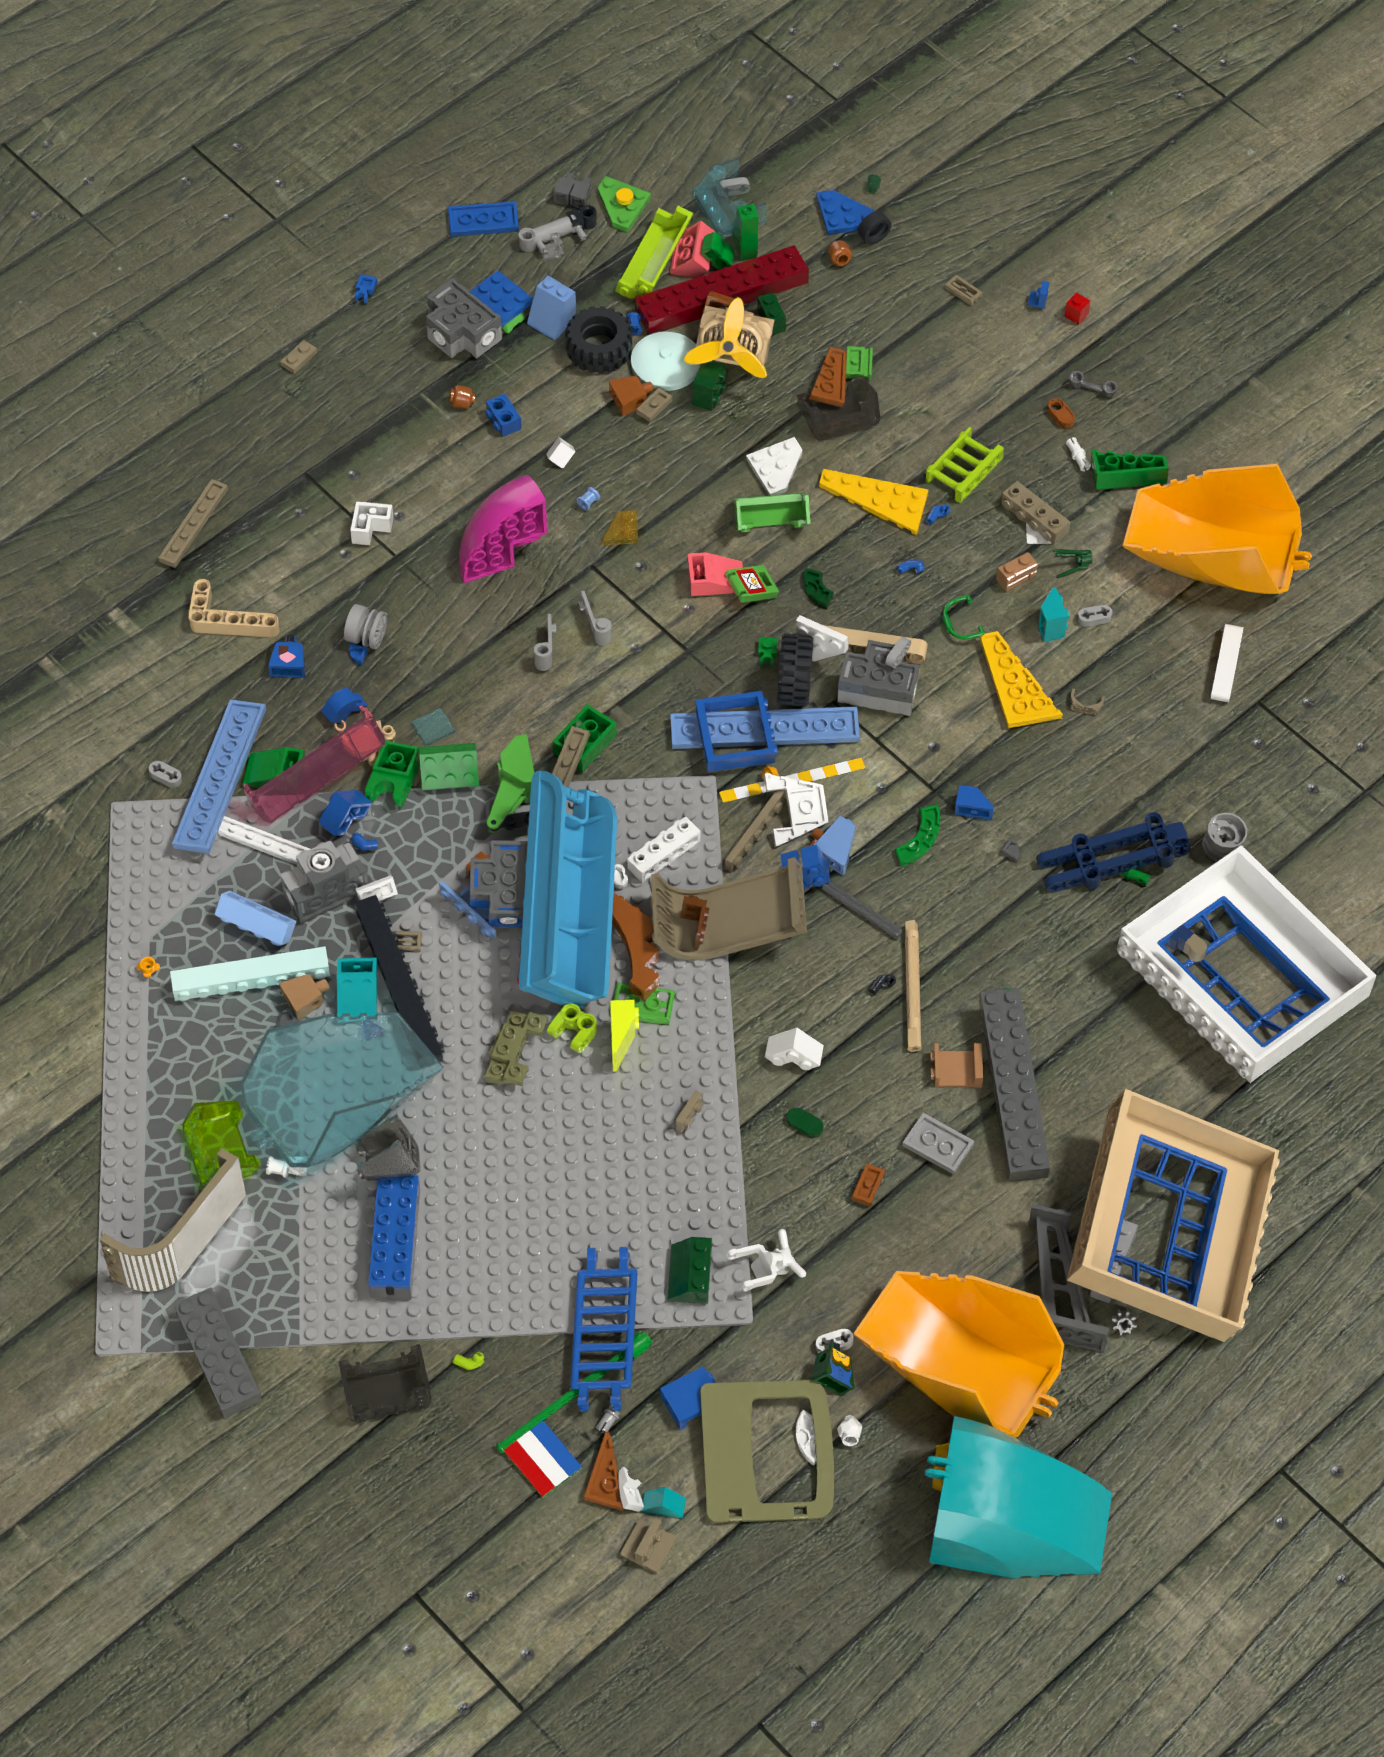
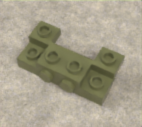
M511 1010L502 1030L499 1029L497 1032L496 1045H492L489 1057L492 1060L485 1075V1082L496 1085L515 1084L523 1086L529 1066L519 1064L518 1061L526 1044L527 1034L542 1037L545 1025L548 1023L547 1016L532 1012L526 1015Z

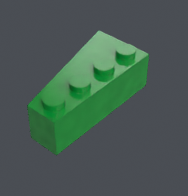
M1091 449L1090 464L1096 490L1147 486L1159 483L1167 484L1169 468L1166 456L1152 454L1135 456L1129 452H1125V455L1114 454V451L1099 453L1098 450Z

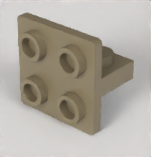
M654 1518L650 1524L639 1519L621 1551V1556L658 1573L676 1541V1536L662 1530L661 1520Z

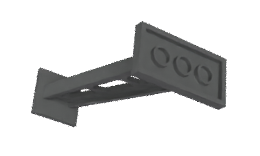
M1032 1204L1028 1226L1036 1228L1041 1300L1063 1343L1104 1353L1109 1328L1090 1323L1081 1286L1067 1281L1073 1257L1068 1239L1072 1213L1064 1209L1048 1208L1042 1204ZM1047 1230L1056 1233L1060 1254L1050 1252ZM1053 1258L1062 1262L1066 1286L1053 1282L1050 1259ZM1054 1290L1068 1293L1074 1319L1056 1315Z

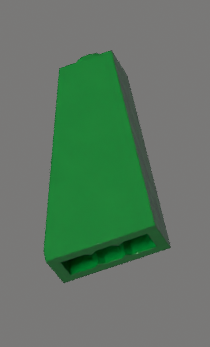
M754 204L739 206L736 211L732 237L741 261L758 257L759 216Z

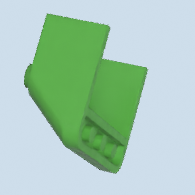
M805 493L732 499L736 529L740 530V532H749L751 528L759 526L794 524V528L805 527V523L811 524L809 495Z

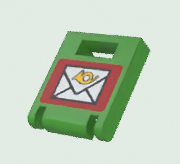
M764 565L730 569L725 572V576L728 578V582L736 596H740L739 600L741 603L777 598L779 594L778 588Z

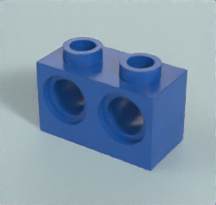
M506 394L486 401L485 414L488 419L492 420L496 432L499 431L502 437L522 429L521 417Z

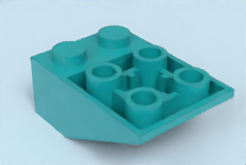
M337 958V1020H377V958Z

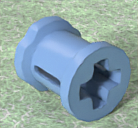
M588 487L586 492L576 499L577 504L587 511L594 501L600 499V495L594 488Z

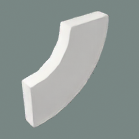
M802 1410L796 1425V1441L804 1458L814 1466L816 1464V1445L813 1418L810 1413Z

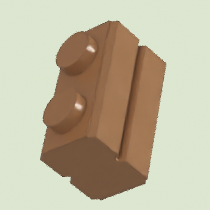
M1027 552L998 567L996 580L1007 592L1028 581V579L1036 577L1038 564Z

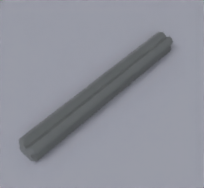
M833 882L823 885L822 889L895 939L901 936V928Z

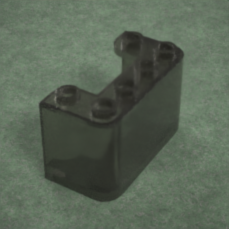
M420 1344L410 1346L411 1351L405 1355V1352L400 1353L401 1357L362 1366H360V1362H355L356 1366L350 1365L349 1359L338 1362L351 1421L360 1424L369 1419H383L392 1414L402 1415L411 1410H424L428 1408L432 1401Z

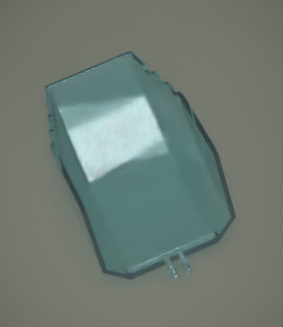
M398 1012L376 1013L375 1016H367L366 1013H360L358 1017H351L350 1013L342 1014L341 1017H335L334 1014H326L268 1029L241 1081L245 1111L259 1128L253 1131L249 1138L251 1141L260 1140L256 1145L259 1150L273 1146L289 1167H312L336 1156L362 1138L418 1093L444 1067Z

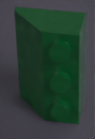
M690 1237L671 1245L667 1302L708 1304L712 1238Z

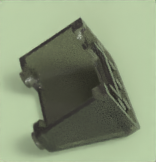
M863 376L855 378L848 383V394H845L843 407L822 402L816 403V401L809 399L811 393L808 392L796 395L798 406L816 440L832 439L874 427L879 423L880 409L877 392Z
M398 1114L357 1138L358 1146H356V1150L361 1157L364 1156L366 1158V1162L358 1163V1169H356L362 1180L374 1181L409 1177L421 1172L418 1144Z

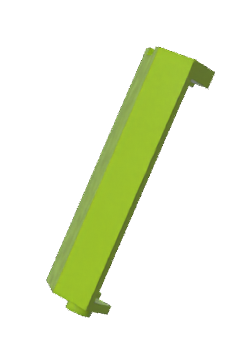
M677 206L674 215L658 208L625 273L618 281L615 289L616 292L630 299L653 292L691 221L692 212Z

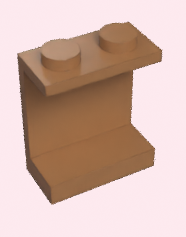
M934 1043V1051H930V1063H934V1068L930 1070V1078L934 1080V1087L982 1088V1043H974L973 1051H939L938 1043Z

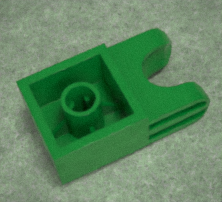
M384 740L365 788L366 798L370 801H376L380 794L390 792L393 793L394 805L403 807L420 768L419 747Z

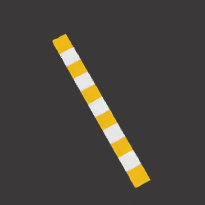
M862 758L784 777L811 782L864 769L865 766ZM765 781L719 793L723 803L765 793Z

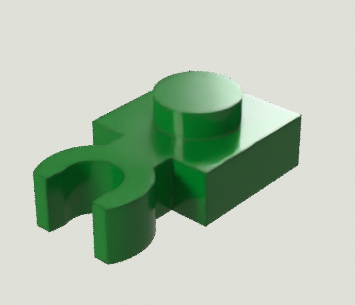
M759 637L758 656L761 657L760 667H763V663L768 661L770 662V668H773V657H777L778 638Z

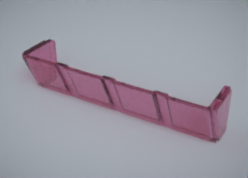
M359 706L362 716L360 720L253 792L247 784L243 785L250 805L264 823L274 822L293 809L294 805L303 802L325 787L326 783L334 781L354 767L358 761H363L385 745L384 740L386 739L373 715L366 707Z

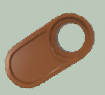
M1051 399L1048 402L1047 408L1049 415L1061 428H1072L1075 421L1074 413L1061 399ZM1058 405L1061 409L1054 410L1052 406Z

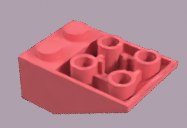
M710 553L688 554L691 596L735 593L728 582V578L725 576V572L730 569L743 568L742 561Z

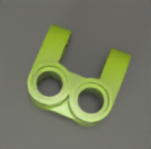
M576 1004L565 1005L547 1028V1034L555 1039L566 1028L577 1031L578 1034L570 1045V1048L577 1053L584 1051L598 1031L596 1018L592 1014L582 1012ZM570 1015L575 1016L574 1018H568ZM585 1025L591 1026L589 1028H584Z

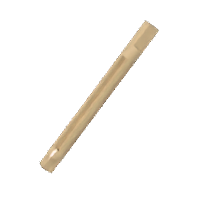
M915 920L905 922L908 1051L915 1052L921 1050L918 924Z

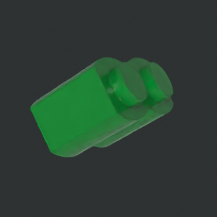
M715 232L704 236L701 250L702 255L711 261L717 270L732 266L734 249L725 243L723 238Z

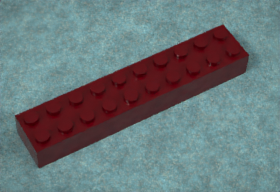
M793 245L635 297V312L641 315L640 321L648 335L663 332L701 319L710 291L732 298L739 297L744 301L743 304L758 300L759 296L773 292L777 294L807 284L809 281V269L796 246Z

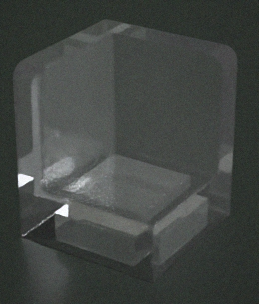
M557 232L551 234V243L545 245L543 254L540 252L544 262L564 256L563 243Z

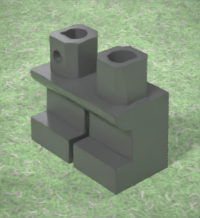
M570 173L565 177L561 176L554 189V203L566 206L570 204V207L577 209L587 205L588 197L591 196V179L584 177L581 181H577L576 176Z

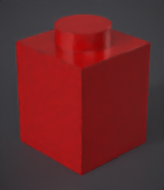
M1076 292L1066 303L1064 317L1079 325L1089 314L1091 300Z

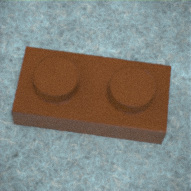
M867 1163L852 1195V1200L871 1207L885 1175V1170Z

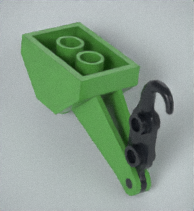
M525 734L515 736L501 752L500 762H497L500 787L487 820V829L491 833H497L501 828L511 831L528 828L530 811L514 813L522 802L530 803L531 780L534 775L528 737Z

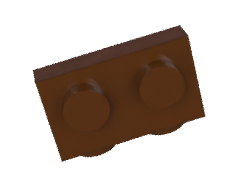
M691 895L688 897L684 896L680 918L699 921L694 949H698L699 944H703L710 908L706 907L707 900Z

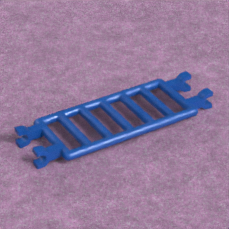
M619 1247V1269H597L598 1254L596 1253V1248H587V1270H579L577 1273L570 1388L572 1390H579L577 1405L580 1407V1412L589 1411V1389H612L610 1405L613 1406L612 1410L621 1411L622 1389L631 1387L638 1271L635 1268H629L630 1252H628V1247ZM629 1277V1287L584 1288L585 1278ZM628 1295V1305L583 1306L584 1296ZM627 1314V1324L582 1325L583 1315ZM626 1332V1343L581 1344L582 1333ZM625 1351V1361L580 1362V1352ZM624 1370V1380L579 1381V1371Z

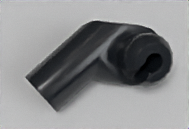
M879 975L868 991L872 995H876L881 988L892 987L896 983V977L894 975Z

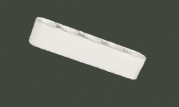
M1225 624L1210 698L1212 700L1229 703L1244 627Z

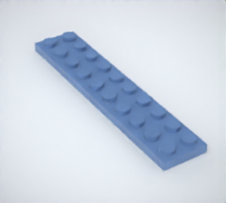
M238 700L229 701L172 842L173 849L210 853L266 712L265 704Z
M857 707L766 710L771 715V724L769 726L770 729L773 728L775 739L772 740L773 744L859 742L860 740ZM759 710L706 712L712 747L766 745ZM696 713L671 714L672 749L703 748Z

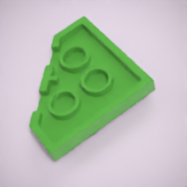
M607 176L604 177L598 186V194L603 201L606 213L609 215L612 227L628 233L651 199V193ZM622 188L630 189L633 192V202L629 205L619 204L616 200L618 190Z

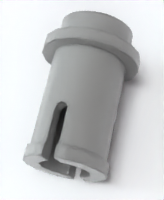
M612 1407L604 1410L605 1414L595 1427L600 1432L605 1425L601 1432L602 1434L608 1432L614 1421L619 1419L618 1415L620 1413L613 1411Z

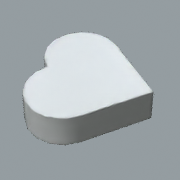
M616 864L614 887L623 889L628 884V877L625 874L624 866Z

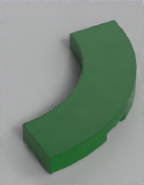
M938 804L920 808L921 825L919 832L909 842L895 848V854L900 867L920 859L935 843L940 829V810Z

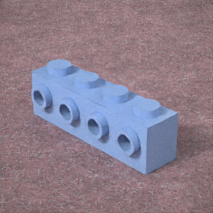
M232 891L221 894L215 915L220 917L223 922L236 924L239 929L249 930L256 937L269 939L272 944L277 946L290 942L296 924L295 920Z

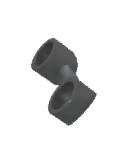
M1073 371L1069 376V382L1074 388L1084 387L1101 392L1105 397H1111L1117 392V384L1113 381H1107L1102 386L1083 380L1084 376L1080 371Z

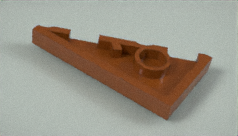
M605 1432L584 1500L623 1511L613 1443L610 1433Z

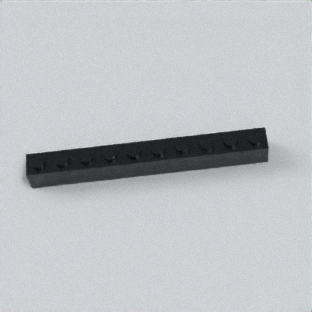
M374 895L354 902L357 917L374 958H377V965L420 1068L442 1062V1054L445 1053L443 1044L436 1039L438 1037L436 1027H431L430 1013L423 1008V1005H425L422 994L418 995L416 991L418 989L415 978L411 979L410 974H412L409 963H405L403 960L405 955L402 947L398 948L397 946L399 942L396 932H392L390 929L392 924L389 916L385 917L384 915L386 910L383 901H379L377 896Z

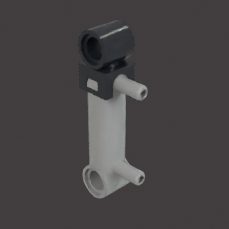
M585 205L580 208L579 212L577 209L568 211L565 217L533 229L523 228L519 232L520 249L524 252H532L537 246L542 254H546L548 250L543 243L572 233L573 236L578 234L580 239L584 240L587 237L584 229H593L597 224L596 208L591 205Z

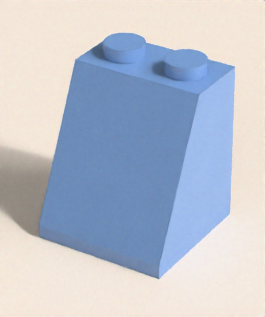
M547 276L536 287L527 324L551 339L556 340L566 330L569 320L576 314L575 291Z

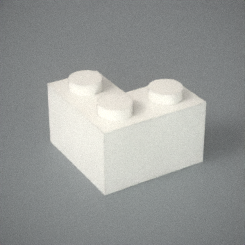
M356 502L351 526L352 544L370 545L373 531L391 532L393 523L392 505Z
M794 1028L768 1038L765 1058L777 1066L794 1062L801 1069L810 1070L820 1066L824 1045L800 1029Z

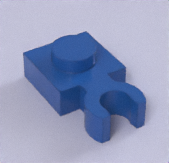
M360 274L355 287L356 302L360 297H364V303L368 302V294L373 295L376 288L377 277Z

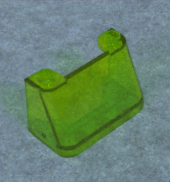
M238 1100L194 1103L183 1121V1134L202 1188L207 1186L220 1169L217 1153L221 1148L239 1158L242 1178L254 1175L260 1169V1160L256 1155L247 1154L238 1128L240 1121L243 1119V1110L240 1108Z

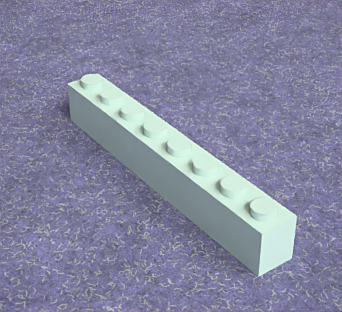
M325 946L170 971L175 1001H187L197 997L206 998L210 995H224L228 992H243L253 988H266L267 986L279 985L281 982L307 974L311 975L312 979H323L330 976Z

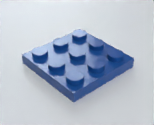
M496 271L469 291V293L481 300L483 304L491 308L494 313L501 316V328L530 307L534 299L499 271Z

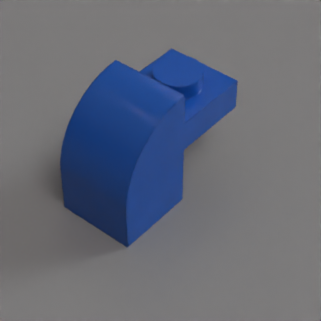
M344 688L334 693L327 700L321 711L331 723H341V720L346 721L351 711H365L368 705L360 694L352 693L349 688Z

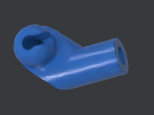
M949 505L934 506L925 521L933 525L936 518L948 515L950 512Z

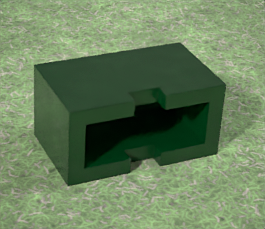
M775 293L759 296L757 311L760 317L774 319L772 335L785 332L786 316Z

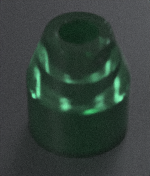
M874 174L868 176L866 185L869 193L875 194L880 188V176Z

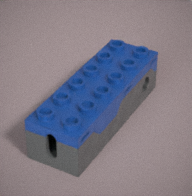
M396 1171L391 1175L378 1174L369 1273V1291L372 1299L412 1300L420 1201L418 1175H408L403 1171Z

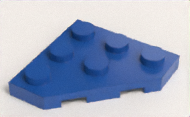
M834 190L816 193L827 235L858 231L861 221L870 213L875 212L873 209Z

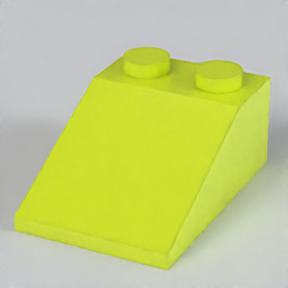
M634 1000L610 1001L613 1072H617L635 1038V1029H639L638 1007H634Z

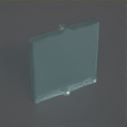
M441 708L412 721V725L417 731V736L422 738L426 746L455 733V729L450 723V718L445 716Z

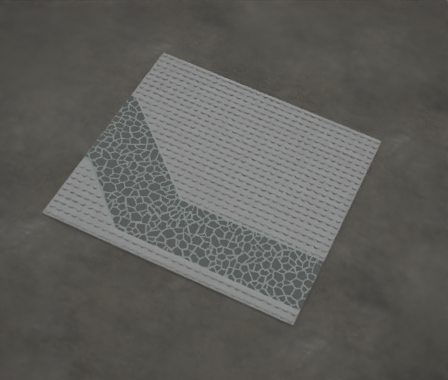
M715 776L570 782L569 788L576 791L580 789L589 790L606 797L613 804L617 815L615 865H623L625 874L628 877L627 886L623 889L614 887V893L624 897L632 906L639 907L648 917L653 916V909L650 903L652 899V892L650 890L651 877L644 883H641L627 869V858L632 852L640 850L646 842L652 841L660 832L666 831L675 821L681 820L685 816L701 831V841L657 873L669 885L683 890H700L723 884ZM500 785L432 790L414 788L410 790L403 807L395 806L393 793L385 792L380 794L376 801H371L372 805L364 818L353 819L345 835L338 836L332 835L318 823L322 811L328 806L330 797L335 792L232 797L225 816L310 849L331 840L335 848L339 845L350 843L367 870L368 884L390 875L393 877L398 894L381 900L386 910L384 915L385 917L389 916L391 920V931L422 932L421 952L404 951L405 958L403 960L405 963H409L412 972L410 977L411 979L415 978L418 989L416 991L418 995L422 994L425 1002L423 1008L429 1011L432 1020L430 1021L431 1027H436L438 1033L436 1039L438 1042H442L445 1053L442 1054V1062L421 1069L379 967L377 1020H337V958H374L355 911L354 902L359 901L358 897L300 923L283 895L280 874L287 869L297 867V865L218 834L209 854L173 849L172 842L190 798L113 802L111 804L96 1355L120 1356L194 1352L173 1304L210 1287L215 1294L240 1350L574 1333L577 1273L579 1270H587V1248H596V1253L598 1254L597 1269H619V1247H628V1252H630L629 1268H635L638 1271L635 1330L751 1325L753 1323L751 1290L743 1291L741 1287L744 1282L750 1280L749 1255L728 1260L726 1256L729 1254V1250L748 1247L728 954L706 960H684L668 955L655 944L659 949V960L651 969H654L659 975L658 988L675 991L670 1024L662 1025L639 1021V1029H635V1038L617 1072H613L610 1001H614L617 983L629 984L633 977L631 961L626 946L613 924L608 996L584 1004V1009H581L582 1012L592 1014L596 1018L598 1031L584 1051L577 1053L570 1048L571 1042L578 1034L577 1031L566 1028L556 1039L547 1034L549 1024L564 1006L519 989L517 977L520 971L522 927H493L496 930L497 936L493 940L490 936L486 937L476 923L472 924L463 911L459 912L454 907L453 902L449 898L445 899L439 892V883L443 881L457 895L470 884V878L466 876V865L480 851L490 855L491 840L528 841L527 828L511 831L501 828L497 833L488 831L487 820ZM359 791L366 797L365 791ZM567 800L566 813L573 815V802ZM522 802L514 813L530 811V803ZM357 832L367 841L377 839L378 849L361 851L352 843L351 837ZM232 891L295 920L296 924L290 942L277 946L272 944L269 939L256 937L249 930L239 929L236 924L223 922L220 917L215 915L221 894ZM405 936L398 937V939L417 940V937ZM412 943L397 944L403 946H417L413 945ZM326 946L330 976L325 977L330 989L321 993L323 1004L299 1020L298 1025L282 1033L279 1027V1020L283 1010L289 1006L281 994L280 985L267 986L261 989L253 988L243 992H228L224 995H210L206 998H191L187 1001H175L170 971ZM150 956L155 960V963L160 965V969L153 972L151 977L146 978L142 971L137 970L136 966L143 958ZM315 978V979H313V980H314V982L316 983V982H318V981H320V980H322V979H316V978ZM659 992L657 998L661 1002H666L668 1000V993ZM619 994V999L626 1000L628 994ZM661 1008L659 1011L667 1013L668 1009ZM511 1010L526 1015L532 1012L548 1017V1023L545 1025L542 1037L527 1034V1041L518 1061L519 1064L529 1066L523 1086L515 1084L496 1085L485 1082V1075L492 1060L489 1057L492 1045H496L497 1032L499 1029L502 1030ZM574 1015L568 1016V1018H574V1017H575ZM585 1025V1026H584V1028H589V1027H591L590 1025ZM696 1090L702 1093L704 1105L699 1113H695L690 1128L686 1127L684 1132L680 1133L676 1130V1119ZM221 1148L238 1157L246 1196L176 1283L159 1291L143 1292L131 1289L121 1282L119 1284L115 1283L109 1277V1271L100 1243V1238L104 1233L118 1242L133 1248H145L157 1244L168 1235L219 1171L220 1166L217 1153ZM270 1156L281 1161L302 1158L308 1161L309 1165L306 1175L299 1176L300 1174L296 1176L288 1173V1176L284 1178L283 1175L266 1174V1168L269 1167L267 1162ZM396 1171H403L408 1175H418L420 1201L412 1300L372 1299L369 1291V1273L378 1174L391 1175ZM690 1237L712 1238L708 1304L667 1302L672 1244ZM629 1277L585 1278L584 1288L629 1287ZM628 1295L584 1296L583 1306L628 1305ZM627 1314L583 1315L582 1325L627 1324Z

